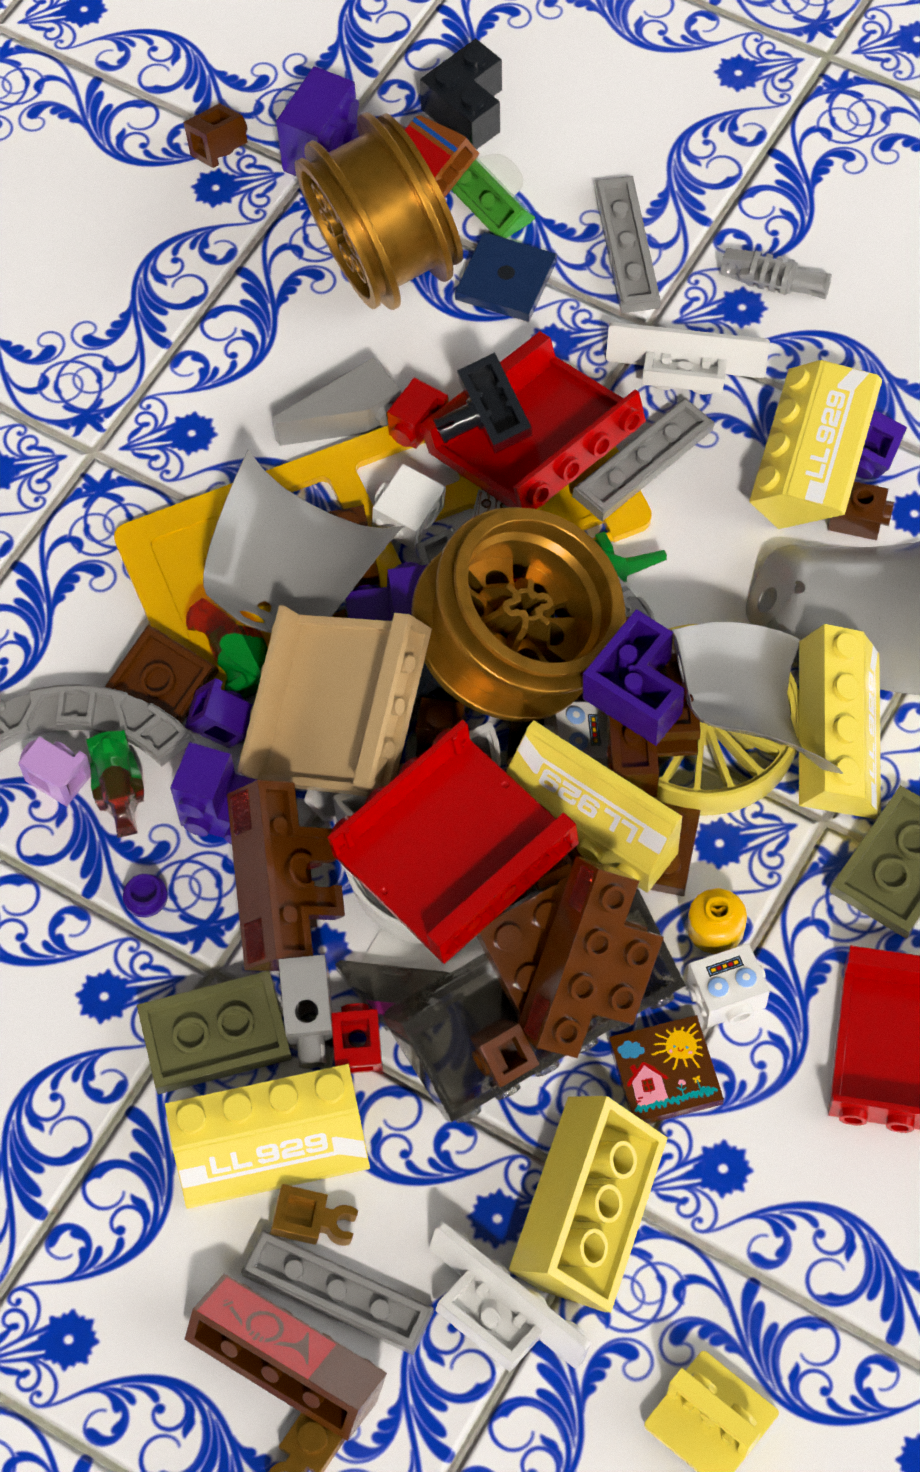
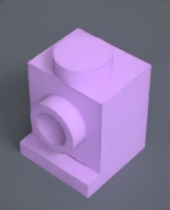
M40 736L36 741L32 740L25 746L18 762L27 783L66 807L91 777L90 764L86 754L79 751L75 755L71 749L61 742L55 741L54 744H51Z

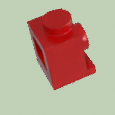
M414 377L387 411L389 435L398 444L417 449L424 440L420 424L449 402L448 395Z
M353 1003L341 1006V1012L331 1013L335 1067L349 1064L351 1074L383 1071L378 1010L369 1009L366 1003ZM357 1032L363 1033L366 1036L365 1044L361 1047L351 1046L349 1039L352 1034Z

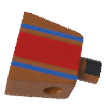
M418 115L414 117L407 127H404L402 124L400 125L421 153L445 198L480 153L464 135Z

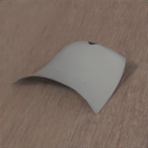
M247 449L211 539L205 562L203 586L206 595L235 619L248 626L271 633L279 605L286 606L299 615L332 617L385 547L405 526L391 528L363 526L332 515L306 502L281 486L261 467ZM266 601L270 603L271 611L262 610L257 605L260 602ZM240 611L253 613L262 618L264 623L252 621L244 617Z
M920 541L876 547L786 545L777 548L768 555L747 601L746 614L750 624L779 630L797 637L799 640H802L824 624L863 631L879 652L880 690L920 695ZM796 581L804 584L805 590L802 593L795 594L794 587L796 584L794 583ZM768 588H775L777 600L774 606L767 612H761L758 603L762 593ZM799 647L793 660L797 664H799Z
M709 622L671 630L673 632V642L682 687L685 688L684 695L689 708L697 719L711 727L760 737L787 745L803 753L822 770L843 774L839 767L823 757L803 749L796 736L791 720L787 691L790 669L799 647L800 640L797 637L764 626L738 622ZM690 694L693 696V702H691Z

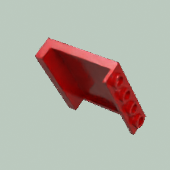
M539 331L500 362L532 427V436L496 454L483 429L479 430L478 427L444 444L433 419H438L466 405L465 400L468 398L464 390L423 421L420 427L429 454L507 507L538 509L596 461L604 457L627 436L635 432L646 422L639 391L635 389L625 398L619 396L556 357L551 337Z
M850 945L844 967L828 1116L839 1117L840 1122L854 1126L865 1125L867 1122L885 1124L888 1130L899 1133H909L914 1131V1129L920 1130L919 955Z

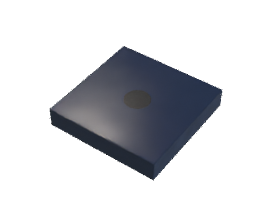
M483 232L455 291V300L529 322L557 263V254Z

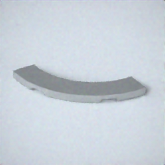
M56 685L30 690L29 694L6 702L0 701V752L22 740L49 732L85 730L103 733L124 730L129 743L140 748L163 767L187 747L189 742L195 740L192 733L160 707L129 696L124 691L102 686Z

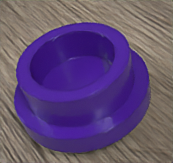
M151 874L134 876L123 890L125 907L131 914L137 917L146 918L158 914L165 907L168 899V892L164 882Z

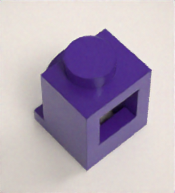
M874 410L864 444L870 450L863 447L856 476L862 479L879 478L888 471L907 427Z
M215 678L195 691L185 728L230 749L245 740L253 704L244 701V698L234 691L221 690L223 681Z

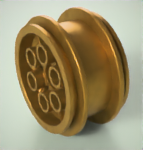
M365 112L357 118L359 137L329 153L316 141L312 140L306 143L304 150L305 158L295 161V171L314 221L338 266L355 292L371 309H376L382 303L388 309L395 310L401 305L399 286L427 271H430L432 275L442 282L450 280L453 277V265H457L463 260V248L446 200L412 139L391 115L385 113L376 118L372 114Z
M519 507L498 508L486 511L471 518L458 528L447 542L443 551L432 559L419 577L414 590L411 609L413 617L432 628L424 662L430 673L444 690L460 703L477 712L494 718L516 722L541 720L551 717L570 706L583 693V673L626 622L624 596L618 575L608 556L593 538L572 522L558 515L542 510ZM513 575L519 577L515 583L513 582ZM556 612L559 618H551L550 616ZM499 632H504V633H506V634H507V638H505V637H504L502 634H500Z

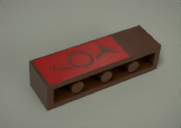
M225 1273L193 1308L184 1338L190 1344L346 1441L350 1439L376 1405L387 1372L375 1366L370 1360L360 1357L334 1341L329 1335L321 1333L293 1316L288 1310L280 1308L254 1292L249 1286L236 1281Z

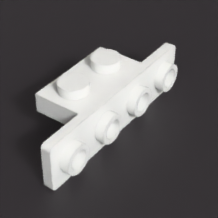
M611 322L608 329L606 360L609 362L644 365L642 385H651L659 390H670L672 388L687 389L698 394L707 395L713 392L723 393L725 374L764 378L766 376L770 341L765 338Z
M441 1222L435 1228L429 1247L430 1250L462 1276L438 1301L435 1310L509 1372L538 1340L542 1341L573 1368L578 1369L584 1362L591 1342L585 1337L584 1332L577 1324L570 1320H564L550 1309L540 1294L534 1290L526 1289L513 1279L503 1264L497 1260L489 1259L476 1249L469 1237L462 1231L452 1229L444 1222Z

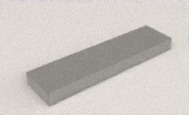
M633 176L596 180L595 194L621 314L659 309L661 299Z
M684 398L574 488L572 497L599 520L604 521L712 432L715 422Z
M263 1229L241 1270L243 1277L413 1356L434 1313V1308L283 1238L271 1235Z

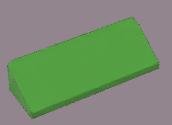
M478 158L474 160L451 189L496 236L508 238L529 225L536 218Z

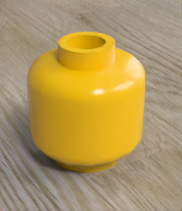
M714 888L707 889L698 894L691 903L688 913L687 930L690 939L696 947L710 954H718L736 948L743 939L747 922L746 907L739 896L730 890Z

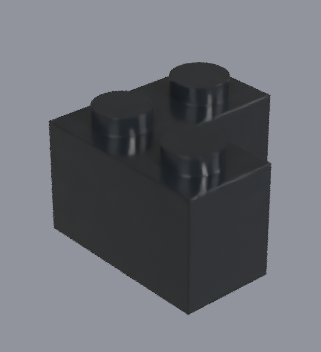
M475 38L420 79L421 110L438 124L464 135L477 150L500 133V101L494 96L502 91V59Z

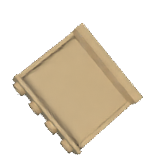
M279 605L276 619L271 629V639L265 663L261 669V678L255 702L250 712V722L244 746L240 752L237 772L257 780L295 783V788L367 797L376 788L387 786L397 777L432 628L410 614L394 613L393 621L299 615L288 607Z

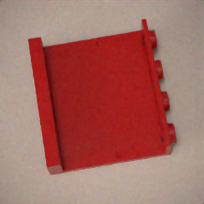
M461 720L452 729L447 728L443 730L425 753L419 758L413 757L402 766L399 775L387 786L376 788L366 799L365 805L352 816H345L340 819L327 837L333 856L443 964L448 962L579 844L576 823L564 812L555 819L471 741L468 725L464 720Z

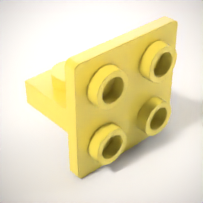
M701 1351L686 1370L681 1368L670 1381L666 1396L646 1419L644 1427L697 1472H735L777 1419L779 1411L708 1352Z

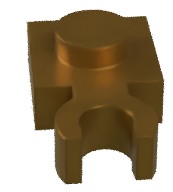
M282 1184L270 1234L316 1245L319 1234L324 1233L337 1245H350L354 1233L341 1230L337 1225V1221L347 1220L355 1222L358 1210L349 1205H340L334 1209L325 1208L327 1194Z
M301 1413L279 1445L280 1450L289 1457L286 1461L275 1464L269 1472H307L308 1470L324 1472L345 1439Z

